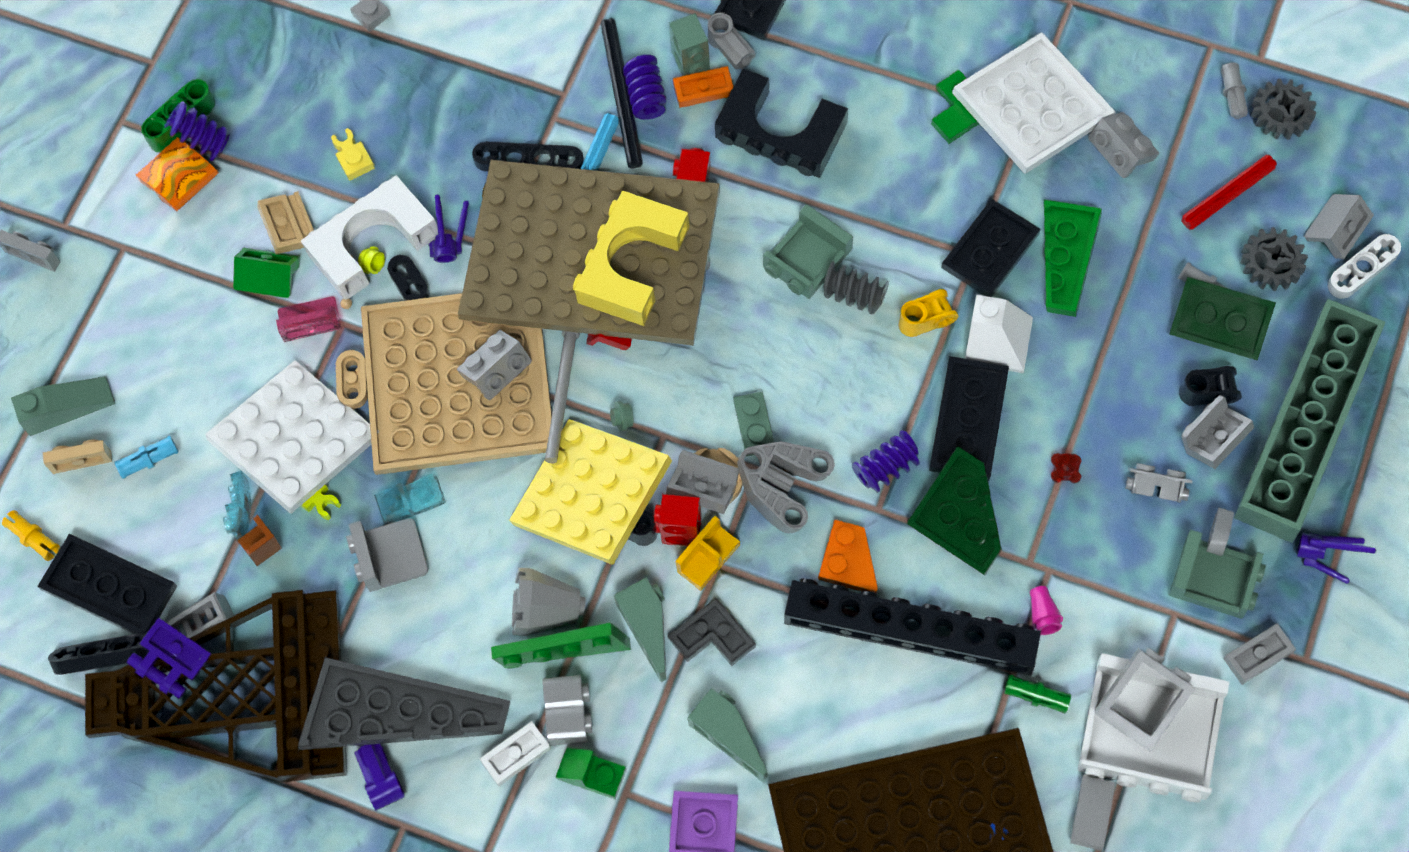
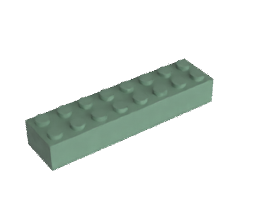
M1327 299L1234 515L1235 519L1291 543L1294 541L1306 518L1386 323L1385 321Z

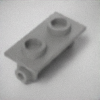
M1137 463L1136 469L1128 467V471L1134 472L1133 478L1127 477L1125 489L1131 490L1132 494L1136 493L1153 497L1155 486H1160L1158 498L1178 503L1181 500H1188L1189 489L1184 488L1185 482L1192 484V480L1185 478L1186 472L1168 469L1165 475L1155 473V466Z

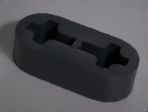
M397 255L391 258L387 269L391 280L404 301L429 298L426 282L413 261L406 255ZM400 265L406 269L408 276L405 278L401 272L397 271V267ZM413 284L416 290L420 292V295L415 297L414 294H411L409 285Z

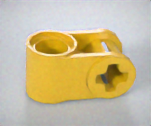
M945 289L935 290L926 296L906 302L902 306L898 323L902 334L916 337L954 323L958 319V314L955 310H952L947 300V291ZM915 316L919 321H910L907 317Z

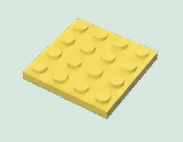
M568 419L561 432L557 462L551 464L544 460L509 520L516 527L613 565L672 460L667 454Z

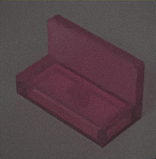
M334 296L278 309L277 329L284 342L342 329L337 302Z

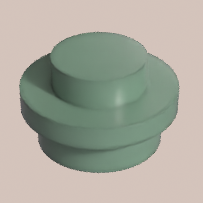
M622 401L615 402L614 408L610 409L612 425L617 426L619 431H626L627 427H632L634 423L631 405L629 403L623 404Z

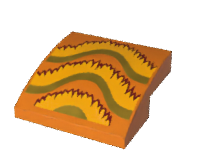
M178 137L136 174L142 184L154 191L164 203L175 211H178L219 174L194 149H190V146L185 142H179L180 139Z

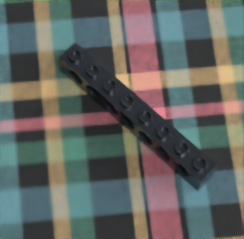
M801 578L799 581L792 580L784 614V624L1029 676H1032L1035 668L1041 631L1034 630V627L1028 624L1018 623L1016 626L1003 624L1001 619L995 617L979 619L972 617V614L966 611L956 610L950 613L941 611L940 607L932 604L917 606L910 604L908 600L895 597L891 600L879 598V595L874 592L862 591L861 594L849 592L848 588L841 585L820 586L816 581L807 578ZM822 600L827 603L828 607L818 611L812 608L811 604L814 601ZM846 607H854L859 613L854 617H847L842 613V610ZM877 613H884L890 620L880 624L874 621L873 616ZM913 619L921 627L917 630H909L905 627L904 622ZM946 626L950 629L951 634L946 637L939 636L935 632V628ZM975 632L983 640L980 643H972L966 638V635ZM1008 639L1013 643L1014 647L1010 650H1004L999 647L997 641Z

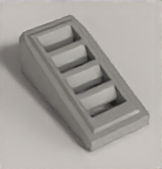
M213 592L166 623L179 632L178 626L182 624L187 634L186 637L190 638L234 616L226 597ZM201 614H206L208 623H205ZM191 619L194 620V622H195V624H196V626H197V628H198V629L195 630V631H194L193 626H192V624H191V622H190Z

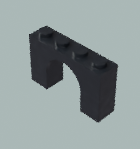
M743 68L714 123L715 138L719 139L723 144L741 147L751 155H761L769 158L777 165H787L795 168L805 176L813 175L821 178L848 123V108L821 99L810 123L803 131L787 137L772 135L763 130L756 120L769 95V78Z

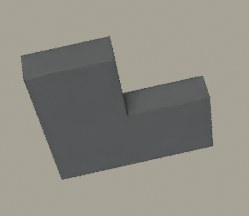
M717 598L668 635L669 641L687 662L712 643L728 663L733 666L756 647L754 641Z

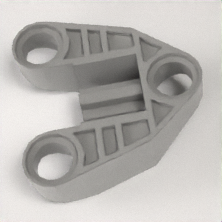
M780 441L746 448L739 456L737 466L748 501L773 526L784 533L790 534L799 531L808 520L806 508L797 501L787 497V493L795 480L793 476H799L810 481H822L834 470L835 463L832 455L826 451ZM746 455H755L760 462V467L758 469H749L744 462ZM815 458L825 460L828 467L827 471L824 473L816 472L812 467V460ZM786 511H797L801 516L800 524H789L785 519Z

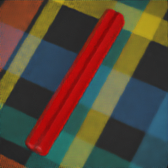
M1271 155L1263 156L1185 213L1181 220L1183 225L1187 229L1193 230L1275 170L1276 160Z

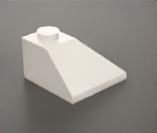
M976 295L965 359L1009 366V371L1024 373L1033 317L1008 300Z

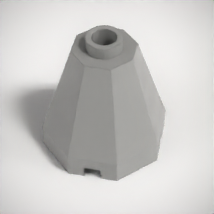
M518 568L515 583H519V589L514 590L512 606L513 635L527 636L577 623L579 615L584 616L585 597H580V590L534 569Z

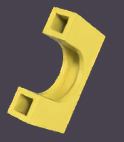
M622 190L618 200H613L610 206L609 219L606 225L602 224L598 231V242L595 248L590 249L586 256V267L583 273H579L574 281L573 290L576 293L578 304L644 326L655 303L654 289L651 286L617 274L610 266L611 259L620 247L629 242L639 240L649 241L679 251L690 228L688 212Z

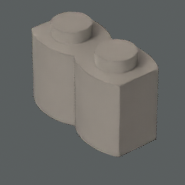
M581 675L543 679L546 729L549 745L587 742V733H593L591 714H585L584 702H590L588 683H582Z

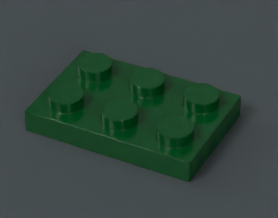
M1187 277L1169 335L1258 361L1276 302Z

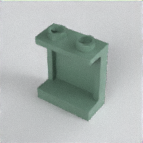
M806 204L799 212V221L771 253L766 251L763 254L764 270L772 278H780L787 283L788 288L796 295L802 294L810 299L824 283L831 262L835 261L836 269L851 252L853 236Z
M1190 530L1183 545L1169 596L1242 619L1248 610L1253 611L1258 593L1253 592L1256 582L1261 583L1265 573L1266 565L1261 563L1264 554L1257 552L1255 556H1250L1225 548L1222 556L1206 552L1208 542L1201 540L1203 533Z

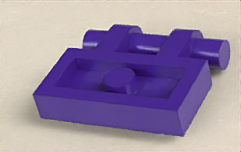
M158 618L139 643L149 650V653L144 659L133 653L127 660V664L135 668V673L140 677L144 678L146 676L160 686L159 690L166 695L171 693L180 699L186 691V688L177 682L180 676L183 674L193 681L212 654ZM158 658L173 667L168 675L153 666Z

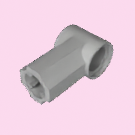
M716 13L709 18V44L719 49L736 70H742L748 66L755 58V51L734 28L731 17L725 13ZM722 29L725 30V32L719 33L715 30Z

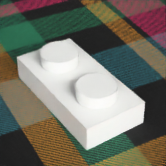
M531 721L481 757L480 761L500 787L551 750V747Z

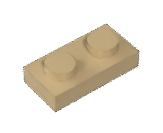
M91 439L84 441L81 445L72 447L57 446L52 451L43 452V461L52 474L110 463L112 462V454L103 440Z

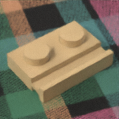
M294 192V195L290 196L285 194L259 200L257 208L275 253L280 254L304 248L300 240L305 238L314 229L299 192Z

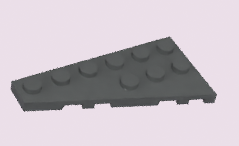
M325 658L298 749L501 735L506 723L510 701Z

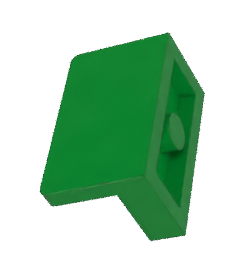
M243 248L234 256L233 288L239 291L289 298L292 290V274L300 266V256Z

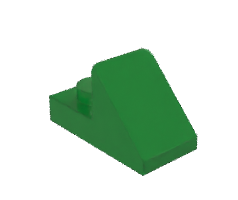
M566 748L555 778L616 800L627 769L625 766L596 757L592 750Z

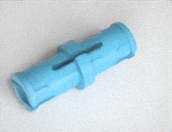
M169 435L167 438L148 447L144 445L139 447V451L114 463L121 478L125 479L127 476L146 467L151 469L155 467V463L179 452L172 437Z

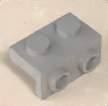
M1124 112L1102 118L1088 137L1091 143L1122 178L1128 177L1136 166L1152 162L1159 155L1152 141L1144 136L1136 127L1132 118Z
M499 330L490 336L487 342L474 354L468 356L465 362L457 368V371L464 379L478 387L487 400H491L520 374L532 360L518 340Z
M1219 395L1204 408L1201 415L1193 423H1190L1185 428L1181 437L1186 454L1216 469L1254 429V425L1251 419L1228 408L1226 398Z
M682 450L679 455L678 466L667 485L666 495L699 497L701 507L724 514L736 491L739 469Z

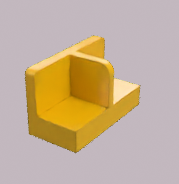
M714 516L677 558V573L701 591L740 546V541L723 529L720 519Z

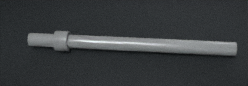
M562 331L564 341L545 461L551 464L556 463L558 458L575 341L580 335L577 332Z

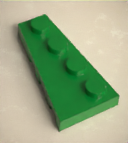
M1044 199L1047 312L1072 317L1077 316L1102 217V208Z
M605 623L491 647V654L494 661L504 668L512 669L521 667L525 663H542L564 658L631 650L630 638L612 623Z

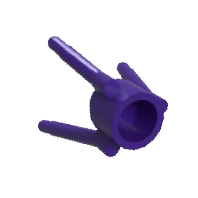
M436 194L434 198L438 235L435 236V240L428 244L430 257H433L434 261L439 263H449L457 259V254H462L461 243L469 202H463L456 240H454L451 234H445L441 199L440 195Z
M1302 532L1297 557L1304 558L1303 565L1314 567L1347 584L1350 582L1348 577L1317 562V558H1324L1326 548L1372 554L1376 553V548L1355 545L1364 544V538L1326 536Z

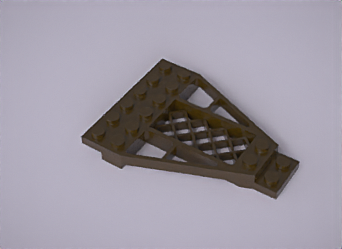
M303 590L272 593V597L190 637L189 639L201 645L226 632V652L212 654L201 669L208 677L196 690L186 682L188 677L183 674L180 676L177 682L193 692L181 707L170 699L173 696L171 693L167 695L155 686V682L146 676L144 678L140 677L135 673L136 669L129 664L115 671L85 674V736L88 738L121 735L129 740L283 783L347 776L345 746L298 749L325 658L341 661L339 597L336 590L305 593ZM272 609L273 647L234 651V628ZM160 658L153 665L163 673H170L173 668ZM259 662H263L271 670L258 683L249 673ZM238 664H247L243 669L238 666ZM231 665L240 673L226 686L217 677L227 666ZM210 667H216L212 672H209L206 669ZM246 677L256 687L243 700L233 691ZM273 678L275 681V696L265 689L266 685ZM215 681L224 690L211 703L202 694ZM155 691H156L159 695H161V697L158 699V701H157L156 703H155ZM262 691L272 700L259 714L249 704ZM229 695H232L240 704L227 717L218 707ZM200 698L209 707L195 720L186 711ZM168 701L177 711L164 724L155 717V714ZM246 708L255 715V717L238 718ZM275 708L276 714L269 715ZM214 712L224 719L206 722ZM183 715L192 722V724L175 725ZM155 721H156L161 727H156V728H155ZM276 727L277 771L237 761V734L239 732ZM228 733L229 756L225 758L175 744L171 741L175 738Z

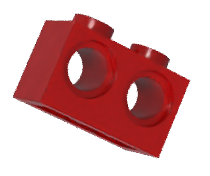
M662 494L661 505L656 504L654 511L656 533H660L662 544L689 546L701 531L700 498Z

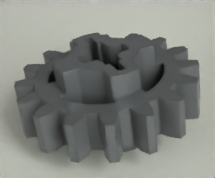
M1277 79L1275 86L1267 82L1264 89H1258L1251 105L1253 107L1251 117L1258 118L1255 124L1256 127H1266L1263 133L1265 135L1271 131L1274 132L1275 139H1278L1280 134H1284L1287 140H1290L1293 133L1300 137L1303 130H1309L1316 116V111H1314L1316 101H1309L1312 92H1302L1304 85L1300 84L1294 87L1293 80L1291 79L1287 84H1283L1281 79ZM1299 115H1302L1299 120L1294 122V119H1298Z
M1271 227L1269 234L1260 229L1257 237L1254 235L1249 237L1248 244H1244L1241 251L1243 255L1240 263L1245 265L1243 274L1251 273L1252 278L1250 282L1254 283L1259 280L1261 282V289H1264L1269 284L1272 290L1276 291L1281 284L1286 290L1291 282L1296 284L1307 267L1304 264L1308 255L1301 254L1305 245H1296L1297 236L1294 235L1288 238L1286 236V229L1281 234L1276 233L1275 227Z

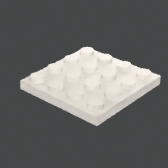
M1042 32L957 84L952 92L1024 174L1092 132L1102 118L1115 114L1114 109Z
M296 360L206 433L207 441L290 514L372 445L370 424L351 407L343 405L337 395Z

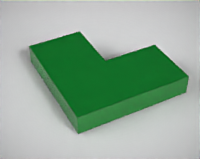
M957 70L936 85V90L951 107L931 120V125L948 144L979 125L978 121L952 94L954 86L967 79L960 70Z

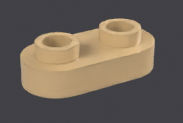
M347 350L341 353L336 360V393L339 401L352 409L362 407L368 399L365 358L360 352ZM352 365H356V366H357V369H356V370H354V371H348V368H349L350 366H352ZM351 393H358V396L356 398H349V395Z

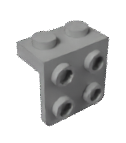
M404 519L368 531L365 530L361 521L349 524L351 535L346 536L351 554H357L359 562L354 564L355 573L358 581H364L370 592L419 578L428 573L416 523L413 519Z

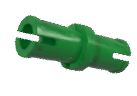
M1011 674L1008 677L1004 691L1006 695L1031 702L1030 705L1037 707L1041 705L1066 714L1071 700V694L1051 689L1044 686L1045 683L1040 681L1034 683Z

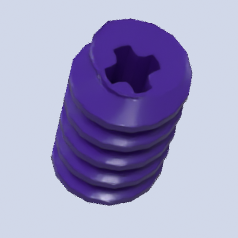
M649 54L640 55L629 60L623 68V73L626 77L625 82L628 86V95L630 96L633 115L640 120L660 117L666 112L664 107L666 96L663 95L664 87L660 85L662 78L658 75L660 69L657 66V58Z
M180 102L170 114L164 128L167 126L171 127L169 135L171 137L180 132L179 142L181 143L190 138V149L200 144V155H203L208 150L211 151L209 160L213 161L223 151L230 134L226 135L227 129L224 126L216 130L217 122L214 120L206 124L207 116L205 114L196 117L197 109L190 108L186 111L187 103Z
M904 430L900 431L899 437L896 435L890 437L889 443L883 442L880 444V450H871L870 457L862 456L860 464L857 462L852 463L855 475L865 487H871L878 493L880 492L879 481L886 486L890 485L889 474L899 479L898 468L908 473L910 471L909 461L916 466L920 465L918 448L911 436Z

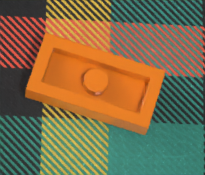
M728 66L672 78L679 108L727 98L733 89Z

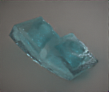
M242 471L230 474L232 485L228 486V491L232 503L225 505L227 516L223 517L227 534H233L236 540L248 532L251 517L250 487Z
M433 473L408 485L399 483L374 495L384 523L415 516L446 503L438 477Z

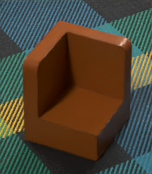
M256 515L253 517V520L257 526L237 541L255 565L259 566L282 549V547L261 518Z

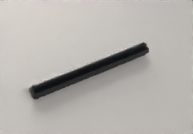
M613 18L603 19L601 21V29L627 166L630 169L640 168L643 162L634 115L632 113V105L630 104V96L628 95V86L625 82L626 77L623 73L624 63L616 22Z

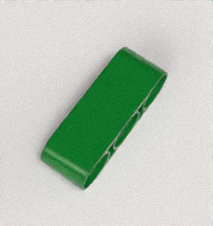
M201 79L189 81L142 123V134L153 151L160 153L177 137L180 139V132L171 137L169 136L171 127L167 126L164 128L170 114L180 102L187 103L186 111L190 108L197 109L196 117L201 114L207 116L212 112L215 107V99L205 81Z

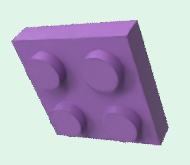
M674 791L669 852H735L738 795Z

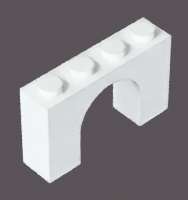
M397 175L383 182L377 189L358 199L355 204L336 214L330 221L317 230L311 231L305 238L300 240L310 259L345 300L369 285L363 269L349 254L353 239L362 230L374 225L395 227L417 251L433 241L435 236L438 235L435 219Z

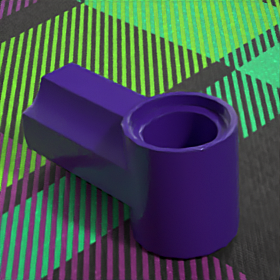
M381 744L363 745L354 752L366 781L364 786L375 811L405 798L400 781L395 771L392 772Z

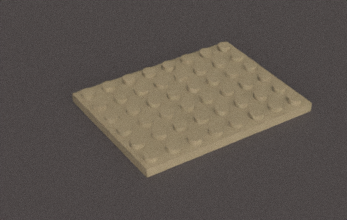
M491 160L458 311L459 319L595 335L600 333L612 337L694 346L720 184ZM622 190L688 212L690 228L679 251L649 241L639 240L629 242L620 247L611 259L610 266L617 274L651 286L654 289L655 303L644 326L578 304L576 293L573 290L577 275L579 273L582 274L586 267L585 260L589 250L594 249L598 242L597 234L601 225H606L609 219L610 206L613 200H618Z

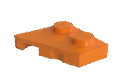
M834 520L818 580L877 594L878 586L865 527Z

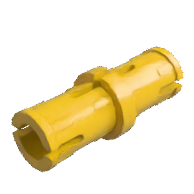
M16 510L7 513L15 523L4 517L2 525L18 536L21 544L25 547L30 546L46 561H50L55 557L46 548L48 547L57 554L60 546L42 533V528L37 524H30Z

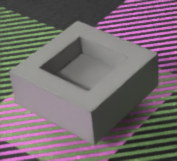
M361 0L350 8L352 15L369 32L391 16L389 9L380 0Z

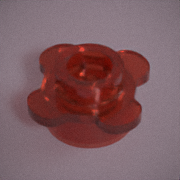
M1070 453L1054 454L1051 458V463L1053 464L1051 479L1056 483L1062 480L1070 481L1073 484L1078 483L1082 477L1079 473V467L1082 462L1080 456ZM1067 466L1069 467V470L1065 471L1063 467Z

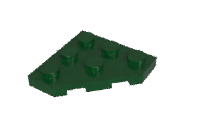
M957 447L906 524L985 576L1002 551L986 468L983 462Z

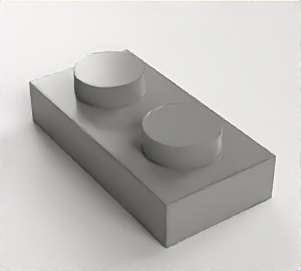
M3 230L0 231V246L4 252L51 271H56L60 261L50 245L42 241H38V243L29 241L25 235L16 231L12 234Z
M1275 624L1225 655L1223 659L1243 685L1293 654L1296 648L1280 626Z

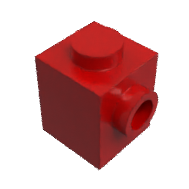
M681 148L680 159L674 160L673 176L680 180L708 182L711 168L710 152L700 148Z

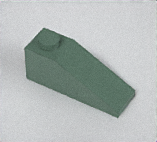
M106 377L40 386L11 397L18 422L30 436L115 404Z
M647 577L616 593L614 600L660 682L666 680L664 618L661 602L665 598L658 585L654 584L651 586Z
M711 688L687 717L688 725L764 783L768 778L767 769L737 707L734 706L735 700L724 691L717 693Z

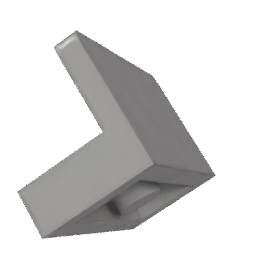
M1334 194L1330 197L1304 237L1307 241L1324 242L1334 258L1345 259L1374 215L1361 195Z

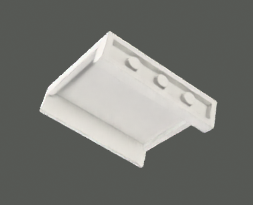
M1102 653L1097 664L1077 771L1084 772L1085 776L1104 780V777L1115 779L1117 784L1124 787L1134 788L1136 784L1149 787V791L1155 794L1168 795L1169 792L1180 794L1182 799L1190 802H1201V799L1206 800L1212 791V788H1209L1223 702L1228 694L1229 681L1185 672L1192 677L1189 683L1195 689L1152 751L1149 752L1095 714L1094 710L1130 660ZM1142 662L1111 707L1148 733H1151L1181 688Z

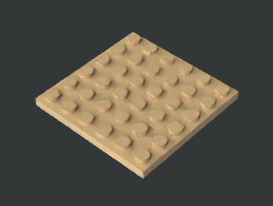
M462 293L361 306L373 470L375 475L546 453L552 411L543 330L541 328L460 320L458 311ZM502 330L520 342L532 362L494 398L487 400L478 387L460 375L457 368L465 362L468 356L474 354L485 344L490 336Z

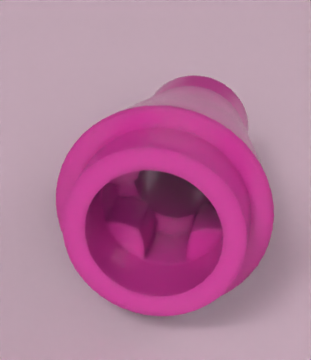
M1038 586L1031 589L1029 593L1031 597L1032 626L1037 631H1041V635H1050L1058 632L1062 628L1061 622L1063 617L1050 596L1048 588L1046 586Z

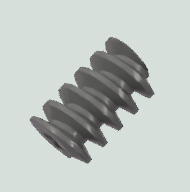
M832 261L824 280V297L829 299L835 293V301L839 303L846 297V305L850 307L857 301V309L861 311L868 305V312L873 315L883 303L889 281L883 287L879 286V277H876L872 283H869L868 273H865L861 279H857V269H853L849 275H846V265H842L838 271H835V261Z

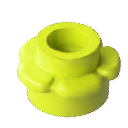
M371 246L370 249L367 248L360 253L358 263L366 274H377L384 266L385 256L377 247Z

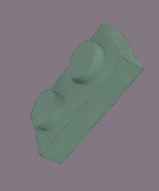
M763 392L733 397L744 450L752 446L774 443Z

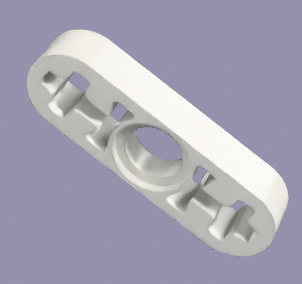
M1383 234L1377 237L1334 271L1328 282L1329 292L1334 297L1340 299L1353 295L1396 260L1401 251L1400 241L1390 234ZM1389 246L1391 251L1384 252L1378 259L1376 255L1381 247ZM1361 260L1367 261L1371 264L1372 271L1362 272L1357 268L1356 263ZM1350 274L1352 275L1353 278L1350 280L1347 286H1338V281L1342 282L1346 280Z

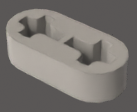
M1218 507L1212 523L1206 552L1219 556L1223 555L1230 535L1234 512Z

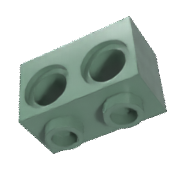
M696 13L670 22L671 53L681 75L685 76L710 70L708 39Z

